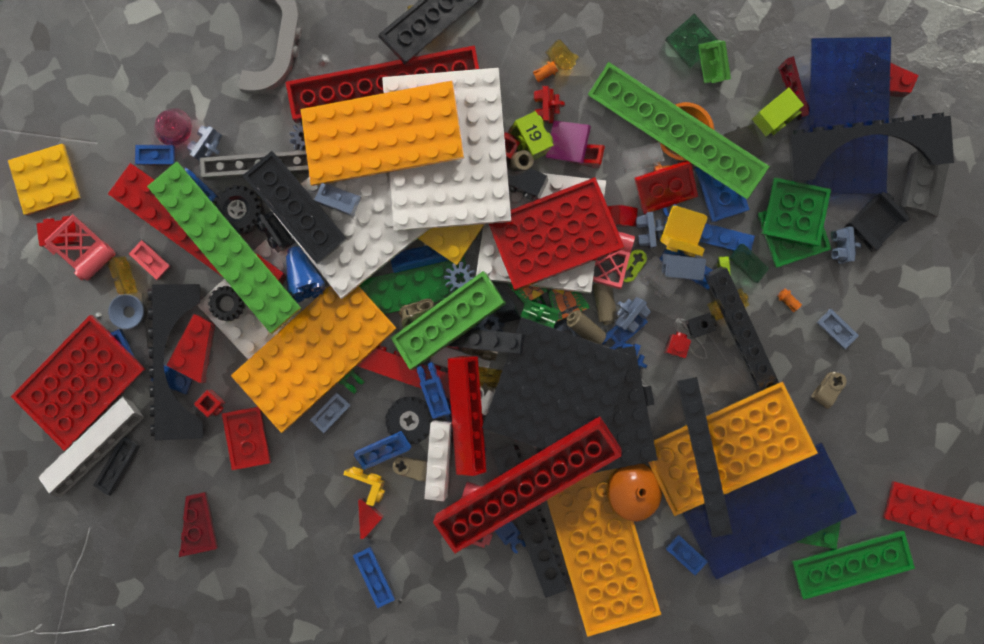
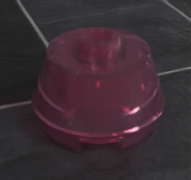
M169 108L163 110L155 119V135L160 142L166 145L176 146L182 144L191 134V120L180 109Z

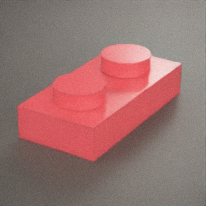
M143 240L129 253L156 280H159L171 267Z

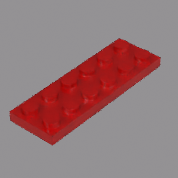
M895 481L892 482L883 516L884 519L984 546V506Z

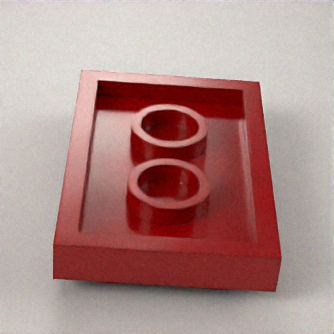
M688 160L634 178L641 209L644 214L698 197L692 164Z
M254 407L222 413L232 470L271 463L261 409Z

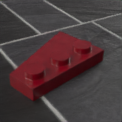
M792 56L787 58L778 69L785 88H790L804 105L799 109L801 113L796 117L797 120H801L809 115L810 108L805 100L795 58Z
M207 492L186 496L179 557L218 548Z

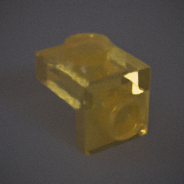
M557 39L545 52L559 69L565 71L571 69L579 58L560 39Z

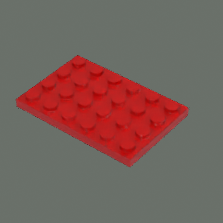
M596 177L511 209V222L489 224L514 291L624 249L623 242Z
M89 315L11 397L63 451H66L146 369L93 315Z

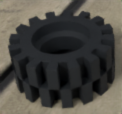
M218 287L216 291L212 292V296H209V311L217 319L234 321V319L239 318L240 314H243V309H245L246 305H244V301L232 287ZM229 296L233 299L234 306L230 311H223L221 309L220 301L223 297Z

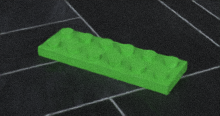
M482 271L395 334L391 339L409 369L414 370L506 303L487 273Z

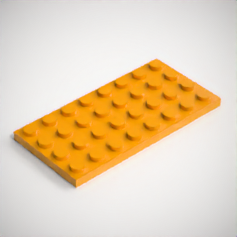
M452 80L301 109L309 176L312 186L465 159Z
M330 285L323 291L322 295L320 294L237 369L231 377L281 433H284L397 328L359 286L341 299Z
M783 381L706 416L724 494L818 454ZM687 425L655 439L654 445L657 460L648 463L673 515L677 516L704 504Z
M618 468L592 473L547 500L587 637L662 615L634 521L621 518L615 513L609 502L608 485L612 475Z

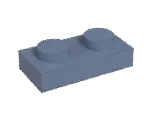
M829 309L816 322L843 349H846L859 336L832 309Z
M336 392L310 421L325 433L351 405Z

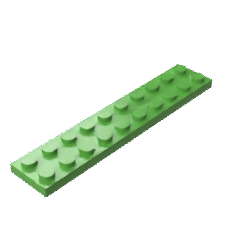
M610 62L607 63L588 93L590 97L747 200L770 168L769 165Z
M176 161L147 186L271 334L302 309L179 162Z

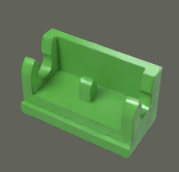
M716 40L698 45L704 83L730 80L731 75L726 42Z

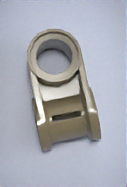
M423 299L419 302L402 306L399 310V315L402 318L403 328L410 324V319L413 322L433 308V301L431 299Z
M829 372L814 390L811 398L829 409L847 383L846 377L841 373ZM834 377L837 378V379H836V380L838 381L837 384H834V381H833V378H834Z
M399 456L393 462V470L398 475L426 482L427 461ZM400 461H404V465L407 468L404 467L402 470H399V466L396 463L399 464Z

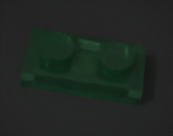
M740 244L729 257L754 283H759L769 270L745 244Z

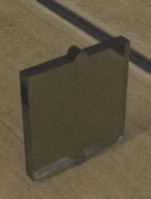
M754 124L742 128L737 127L736 130L724 134V137L756 158L765 155Z

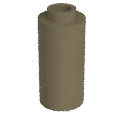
M525 150L515 152L511 159L506 160L507 169L514 172L529 169L533 165L532 154Z
M599 283L593 284L599 322H603L604 325L614 324L615 319H618V315L616 314L617 310L612 287Z
M576 310L568 315L567 326L580 337L600 345L604 342L606 332L581 311Z

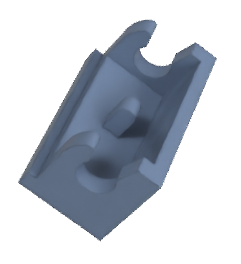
M322 183L314 200L318 204L354 217L361 196Z
M663 254L662 273H665L666 277L703 280L706 259Z

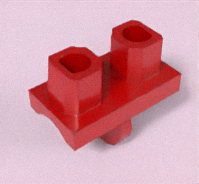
M543 86V90L534 92V101L536 103L543 102V109H535L537 115H540L543 121L548 124H553L554 114H560V107H564L565 102L559 101V94H554V89H550L549 86Z

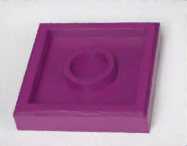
M554 120L551 130L553 146L546 153V158L583 164L591 126Z

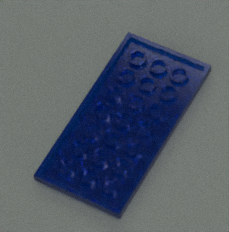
M891 37L811 38L809 132H813V128L817 127L833 130L832 126L844 124V128L852 127V123L864 122V126L872 125V121L884 120V123H889ZM862 136L843 144L826 158L819 168L815 179L808 180V184L831 189L830 194L881 193L882 191L887 193L888 136Z
M821 442L814 445L818 454L724 494L733 534L714 538L710 535L704 504L683 512L716 580L857 513Z

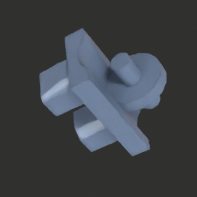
M201 126L197 131V134L201 137L198 143L191 141L187 146V149L191 152L190 155L199 161L200 158L210 157L213 152L217 155L220 153L216 147L220 143L219 139L222 136L210 126Z
M647 212L643 216L636 217V227H646L647 234L638 235V246L655 248L657 246L655 232H657V239L662 237L665 226H662L661 220H655L656 227L654 226L653 212Z
M854 227L832 231L831 240L837 242V248L832 250V259L838 260V264L854 262L856 249L862 247L861 243H856Z
M635 297L633 301L628 299L625 303L619 301L617 305L620 307V310L616 314L620 317L615 324L624 330L634 333L639 326L634 321L636 316L639 315L645 319L651 312L646 306L647 302L638 297Z

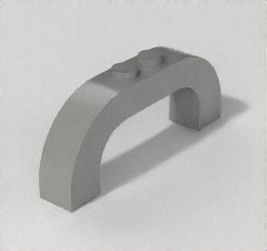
M259 0L274 3L282 10L277 50L274 62L266 70L261 72L242 70L239 90L242 93H268L278 88L288 78L293 67L294 58L298 57L299 47L297 46V40L301 39L302 35L300 11L295 0Z

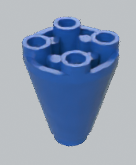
M300 246L288 249L286 255L287 291L297 303L304 301L305 298H317L320 294L322 295L326 287L325 282Z

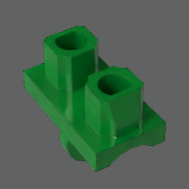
M526 299L520 318L523 317L554 328L559 310Z

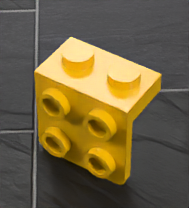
M673 206L660 242L667 245L666 249L678 252L679 249L683 250L685 255L695 257V254L703 256L705 249L699 246L698 243L705 227L707 216L686 208Z
M354 466L345 470L343 475L372 485L366 504L374 506L382 501L385 490L382 489L385 482L381 480L382 476L374 473L364 474L363 469Z

